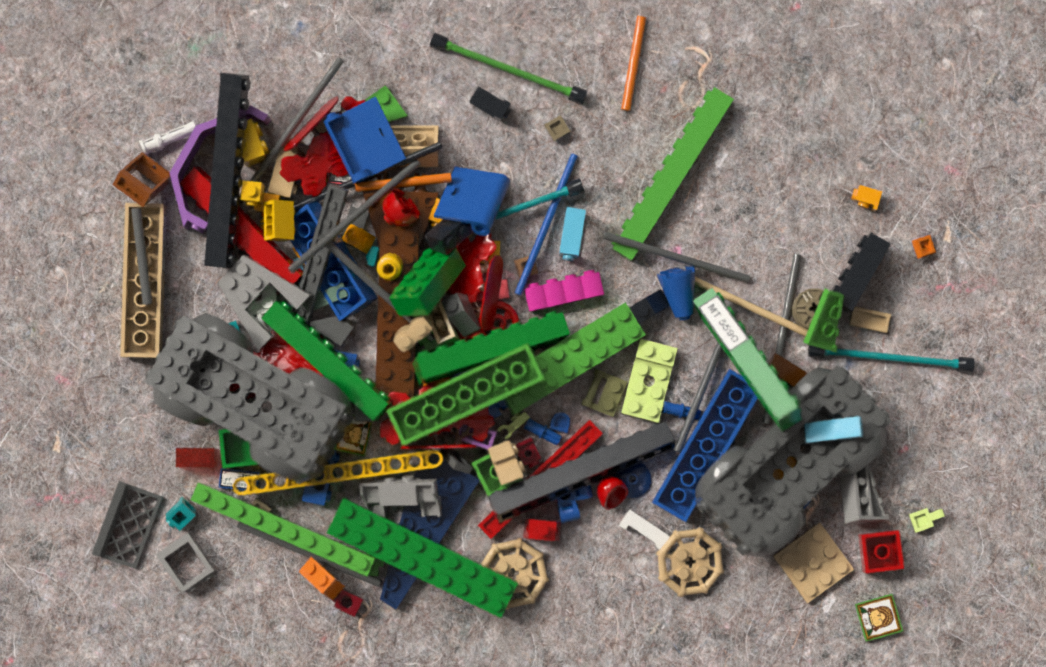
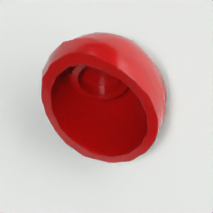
M607 477L601 480L597 486L598 499L601 506L606 510L618 507L628 495L626 484L617 477Z

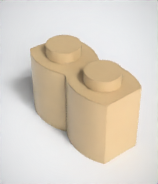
M427 315L415 316L409 325L401 327L396 332L393 342L402 352L407 351L415 345L417 340L423 339L431 332L433 322Z

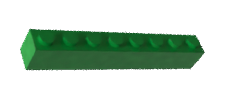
M275 301L261 319L324 377L339 387L372 421H378L393 404L389 400L390 396L383 390L379 391L375 387L376 383L368 377L366 379L361 375V369L356 365L352 366L347 362L348 358L343 353H337L333 349L334 345L329 340H323L316 328L313 326L309 327L305 323L306 319L300 314L296 315L291 310L292 306L286 301Z

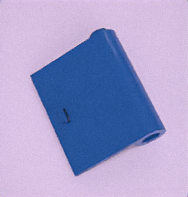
M377 97L342 114L332 112L325 116L326 120L323 122L353 184L364 181L406 159Z
M454 167L451 174L452 182L447 183L434 213V218L471 223L474 233L486 236L490 233L510 185V180L504 174Z

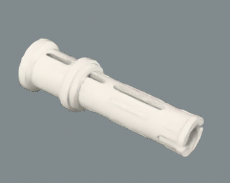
M192 121L161 135L156 133L152 138L144 141L139 140L144 154L148 156L149 153L155 150H163L166 145L191 135L195 124Z

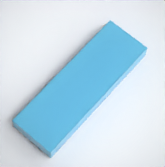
M861 417L804 424L806 443L863 436Z

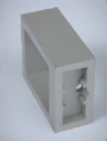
M190 532L156 554L182 593L185 591L188 593L192 592L198 587V582L201 580L204 582L208 581L214 576L213 572L216 571ZM189 543L207 570L184 585L166 558Z

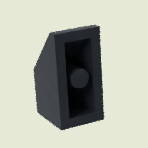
M660 289L629 308L640 325L670 305Z

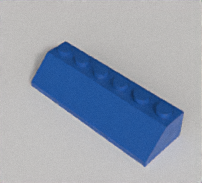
M319 202L306 204L294 215L295 235L294 240L290 241L300 257L311 247L322 209ZM340 235L336 236L333 244L356 263ZM332 252L330 253L320 290L339 321H342L366 308L378 297L373 289ZM343 283L344 287L339 288L337 291L338 300L332 303L325 290ZM345 289L348 296L340 299L339 291Z

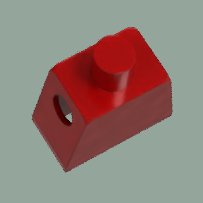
M525 519L523 538L559 541L561 522Z

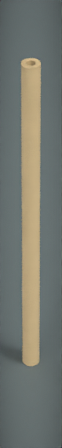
M695 277L696 286L707 291L713 288L716 293L720 292L724 299L806 337L808 329Z

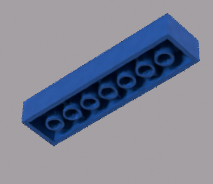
M731 369L726 372L651 502L683 522L687 521L697 504L694 500L696 499L695 489L699 481L709 468L727 452L758 399L741 375Z

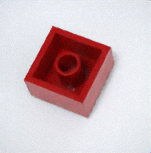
M899 530L858 534L863 573L904 569Z

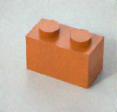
M312 557L299 570L314 587L332 601L345 587L328 569Z

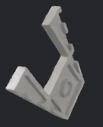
M243 255L218 282L258 350H261L273 337L248 310V307L272 284L296 309H299L311 296L310 293L283 279L277 273L268 270L265 266L247 255Z

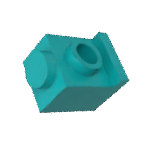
M181 497L166 513V522L170 527H176L180 531L196 516V508L184 497ZM178 511H180V512H182L183 514H182V515H177L176 513H177Z

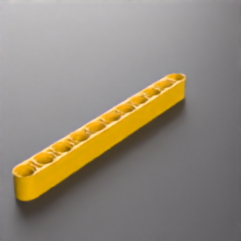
M437 450L325 465L323 480L316 481L312 479L298 484L294 480L285 478L286 483L281 487L276 484V478L279 475L275 473L242 477L234 481L233 490L238 495H251L432 469L442 465L443 456ZM431 454H438L440 457V461L435 465L429 462ZM414 456L420 458L421 462L418 467L410 465V459ZM394 459L401 461V467L398 470H393L390 466ZM374 462H380L382 465V470L378 473H374L371 469ZM361 465L363 468L362 474L354 475L352 472L353 467ZM340 467L343 469L344 473L341 478L334 477L333 471L335 468ZM261 478L265 479L267 483L264 489H258L256 485L257 481ZM241 481L247 483V489L244 492H240L237 488L238 483Z

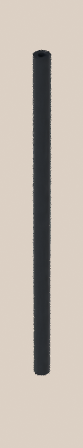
M439 141L405 156V160L361 182L373 179L443 149V146ZM349 180L338 186L350 189L355 184H353L352 180ZM327 190L321 192L318 196H312L295 203V212L306 204L324 200Z

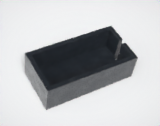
M872 232L861 237L857 244V247H859L858 251L852 253L847 261L850 264L849 267L842 270L838 277V280H840L839 284L831 289L844 295L842 310L847 313L854 310L891 243Z

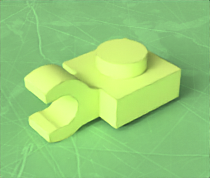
M519 412L511 418L513 422L510 425L500 426L498 432L502 429H507L508 435L504 438L509 439L512 433L530 417L526 412L522 414Z
M927 508L908 514L915 533L933 527V520L945 516L942 509L929 513Z

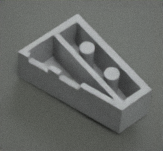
M869 464L850 476L840 477L845 524H877L890 520L881 503H883L881 497H878L876 492V482Z

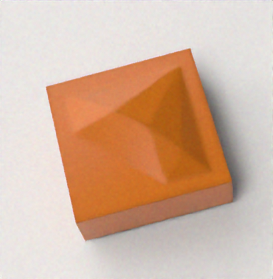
M930 235L912 240L917 259L936 253Z

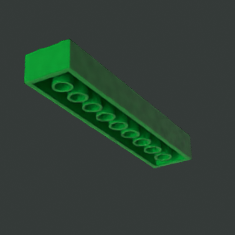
M347 498L342 499L326 532L499 618L502 617L518 584L517 581Z

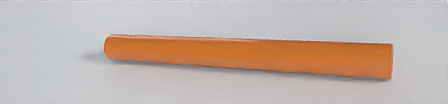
M637 16L621 106V110L624 111L631 110L646 17Z
M451 173L406 177L394 188L452 182ZM392 179L359 182L355 184L356 192L380 190Z

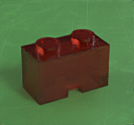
M176 448V467L217 468V448Z

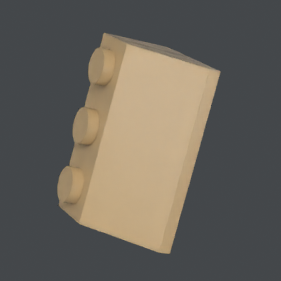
M391 125L405 156L438 142V125ZM438 151L417 159L421 164L419 167H438ZM410 163L405 164L401 167H407Z

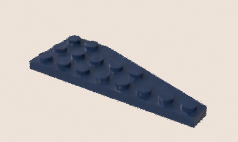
M431 454L429 457V462L433 465L440 461L438 454ZM444 458L441 466L418 470L414 475V478H420V480L437 479L438 496H441L442 515L440 517L437 515L422 517L420 503L418 505H404L399 523L437 543H440L480 481L472 474L453 469ZM389 564L380 600L396 610L417 577Z

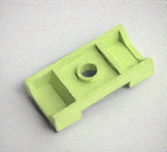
M640 339L621 414L659 423L678 348ZM646 376L654 378L653 386L648 387L644 384L643 380Z

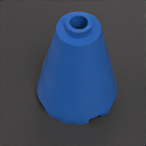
M685 266L686 270L679 267L672 268L657 274L675 318H679V320L690 319V315L694 314V266Z

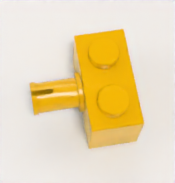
M271 200L264 202V218L260 221V223H264L260 225L264 230V240L282 242L294 240V201Z

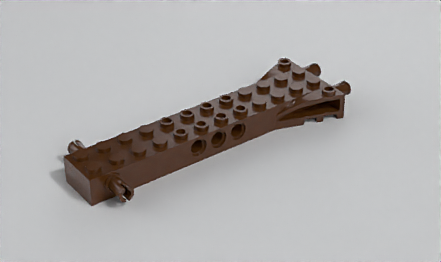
M389 173L383 174V180L388 179ZM415 173L414 176H420V173ZM382 175L377 176L376 180H382ZM426 185L415 186L412 192L403 191L405 193L403 197L407 200L411 198L420 211L419 219L410 226L398 227L394 224L390 225L384 219L385 214L382 204L391 191L368 209L380 247L379 260L385 254L394 253L403 262V270L396 279L385 280L379 275L378 284L390 295L402 282L404 276L409 273L414 263L419 260V250L425 236L424 233L427 231L428 219L436 198H439V192L426 191ZM379 190L362 191L365 202ZM378 295L375 387L379 391L383 390L388 395L391 392L406 393L410 398L416 397L415 370L412 364L416 358V343L411 349L402 352L393 342L396 332L401 327L410 323L402 316H399L396 310ZM386 411L378 421L374 422H383L390 418L388 412Z

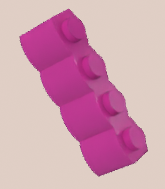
M595 270L583 272L584 275L576 277V274L567 275L565 280L562 281L554 278L546 280L547 284L539 285L538 282L528 284V288L524 289L529 312L603 296L604 291L600 273H595Z

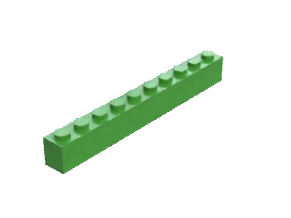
M715 87L712 91L708 90L703 97L705 103L702 107L698 106L694 111L693 116L695 118L693 122L686 124L682 131L685 133L682 139L677 138L672 146L675 149L672 155L667 154L662 164L665 166L662 171L657 170L652 180L655 182L651 188L647 186L641 195L644 197L641 204L637 202L631 212L634 215L631 220L626 219L621 227L624 231L620 236L644 243L734 100L733 98ZM611 243L614 245L612 250L632 262L639 251L622 244Z
M197 483L191 497L193 502L365 576L371 575L377 558L204 483Z

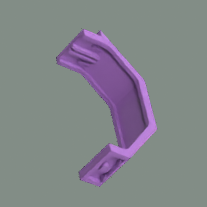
M249 106L246 112L247 120L254 119L268 127L271 122L268 114L253 106ZM217 118L195 126L170 171L184 228L189 230L192 227L202 234L204 231L207 232L208 222L190 213L186 194L182 191L183 187L180 185V182L183 180L204 139L216 132Z

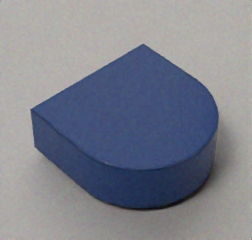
M563 412L556 413L551 419L550 430L564 433L569 432V416Z

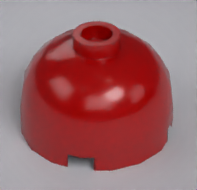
M396 188L383 201L384 219L390 225L394 224L398 227L410 226L419 219L420 211L411 198L405 199L403 197L405 193Z

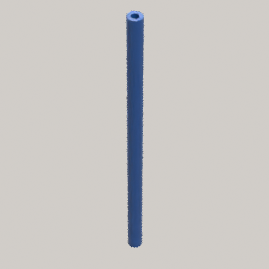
M571 153L556 191L561 190L568 183L578 158L576 154ZM561 197L553 199L515 290L516 295L522 296Z

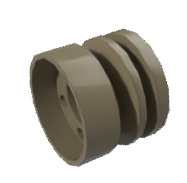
M818 288L807 289L794 299L791 313L797 325L809 329L814 317V312L810 311L809 308L812 307V304L818 306L824 290Z

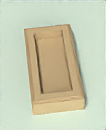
M855 307L851 313L849 325L887 333L891 314Z

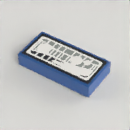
M221 468L219 488L233 489V483L236 479L256 476L260 472ZM245 481L239 482L237 485L238 490H246L247 483Z

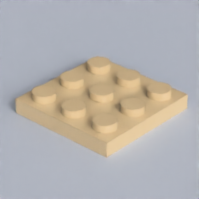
M820 522L773 556L806 603L812 601L854 570Z

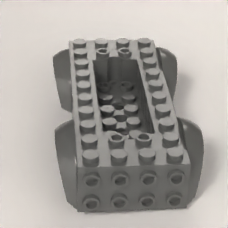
M207 313L194 319H190L185 315L179 318L175 324L174 332L165 341L163 351L159 352L156 356L155 365L146 374L145 383L153 387L154 402L161 409L192 424L207 426L213 422L219 424L250 442V457L256 463L279 476L294 481L307 482L317 479V477L323 474L326 461L332 458L335 452L334 447L337 442H341L346 426H349L354 419V411L350 399L334 383L307 368H299L290 374L282 371L254 355L252 343L240 331L224 320ZM234 383L240 386V391L237 394L230 392V386ZM255 393V402L248 403V395ZM269 401L272 404V410L266 413L262 410V404Z
M837 365L831 370L817 367L808 373L789 392L791 396H795L800 404L802 420L784 432L775 423L749 449L734 446L722 455L699 481L695 489L696 499L694 501L697 503L696 507L700 512L706 513L710 517L709 521L716 528L720 527L724 532L723 536L729 542L733 541L737 545L736 549L742 556L763 557L776 552L786 545L801 530L806 521L804 506L835 476L847 477L860 471L873 461L887 443L885 427L891 422L889 414L875 404L876 401L871 395H866L862 391L863 387L856 380L853 381L849 377V372L844 367ZM861 417L862 437L808 443L811 451L808 454H803L800 451L801 444L806 443L805 423ZM790 456L796 460L794 467L787 465L786 460ZM780 469L783 471L784 476L781 480L774 479V470Z

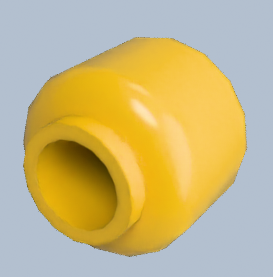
M394 253L383 255L377 264L378 274L385 280L396 279L403 270L402 259Z

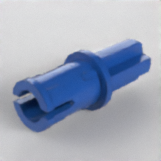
M664 401L662 413L675 415L678 418L682 416L687 417L691 407L684 406V403L675 404ZM698 409L695 419L700 418V409Z
M529 418L524 427L527 431L539 436V439L543 438L555 445H558L562 438L561 435L546 428L547 425L543 426Z

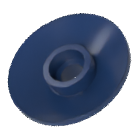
M643 463L613 475V477H617L626 484L628 488L626 498L640 497L650 487L651 475ZM632 475L636 477L634 483L629 482V477Z

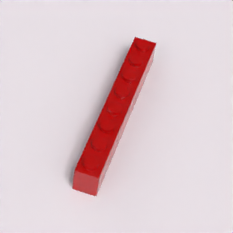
M194 167L180 182V185L183 187L182 191L187 196H192L196 200L195 204L201 210L205 209L209 214L212 178L201 167ZM239 206V224L236 228L238 240L236 246L242 251L245 250L249 254L248 257L262 264L268 270L297 285L301 281L303 270L299 268L292 274L288 267L294 261L274 241L264 240V231Z

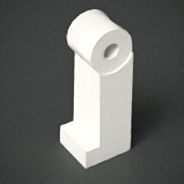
M630 509L619 524L625 530L628 525L653 541L659 550L670 538L666 533Z

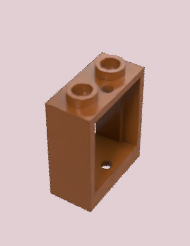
M141 152L119 171L112 185L144 207L166 188L171 177L169 171ZM137 170L154 182L156 186L151 189L131 174Z

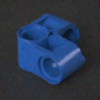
M591 485L570 493L569 498L566 500L556 499L562 524L581 519L576 500L580 501L594 497Z

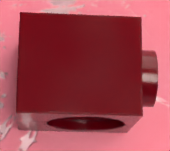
M342 589L333 602H335V608L355 617L364 599ZM344 597L352 599L351 607L343 606L342 599Z

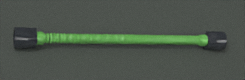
M438 33L433 34L429 47L442 52L444 50H452L479 62L482 61L484 64L486 63L495 68H500V70L516 74V76L518 75L529 81L532 80L534 83L536 82L545 87L548 86L550 89L552 88L555 91L564 93L569 97L568 100L583 105L588 92L585 89L574 85L573 88L558 85V83L556 84L545 78L542 79V77L540 78V76L529 72L526 73V71L524 72V70L508 66L506 63L492 60V58L485 57V55L483 56L469 49L458 47V45L448 41V37Z

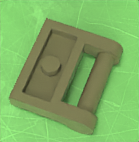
M595 369L593 373L595 376L581 405L613 417L627 381ZM601 379H606L607 382L598 404L592 403Z

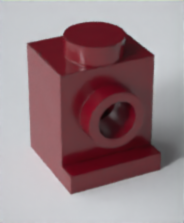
M531 437L516 444L518 456L523 466L528 465L531 468L539 464L538 459L541 456ZM526 450L532 451L531 457L525 456Z

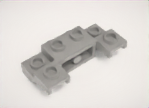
M389 475L385 476L382 480L362 481L359 484L360 495L365 508L384 517L387 516L386 506L418 505L419 503L422 517L433 515L440 517L442 515L441 496H438L437 479L420 480V478H414L413 475L395 478V476Z

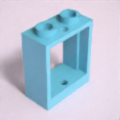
M571 207L566 209L559 256H563L562 260L574 261V258L578 259L586 210Z

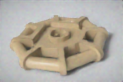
M701 527L692 530L673 531V534L662 548L656 552V555H658L659 581L665 583L676 592L678 597L700 593L707 594L710 587L725 571L722 564V544L714 540ZM694 537L693 542L683 543L681 538ZM700 539L705 541L711 547L705 550L701 545H699ZM677 541V549L671 554L667 553ZM713 552L715 567L710 565L709 554ZM689 557H691L692 560H694V563L691 567H689L688 564H685V561H688ZM666 558H670L671 569L669 571L666 570ZM708 570H712L713 573L703 583L702 577L707 574ZM675 574L681 579L680 585L669 577ZM697 581L699 586L685 588L687 582Z
M522 538L498 544L493 543L481 564L488 567L495 555L498 554L500 560L491 569L507 577L508 573L511 572V568L519 571V575H516V579H513L518 582L514 593L524 592L527 596L513 600L510 599L506 610L536 603V598L545 584L549 582L543 558L544 553L539 552L522 541ZM516 548L515 554L503 556L500 552ZM520 549L533 556V558L527 560L519 555ZM534 561L537 562L539 576L533 575L531 564ZM533 579L539 580L531 594H529L527 588Z

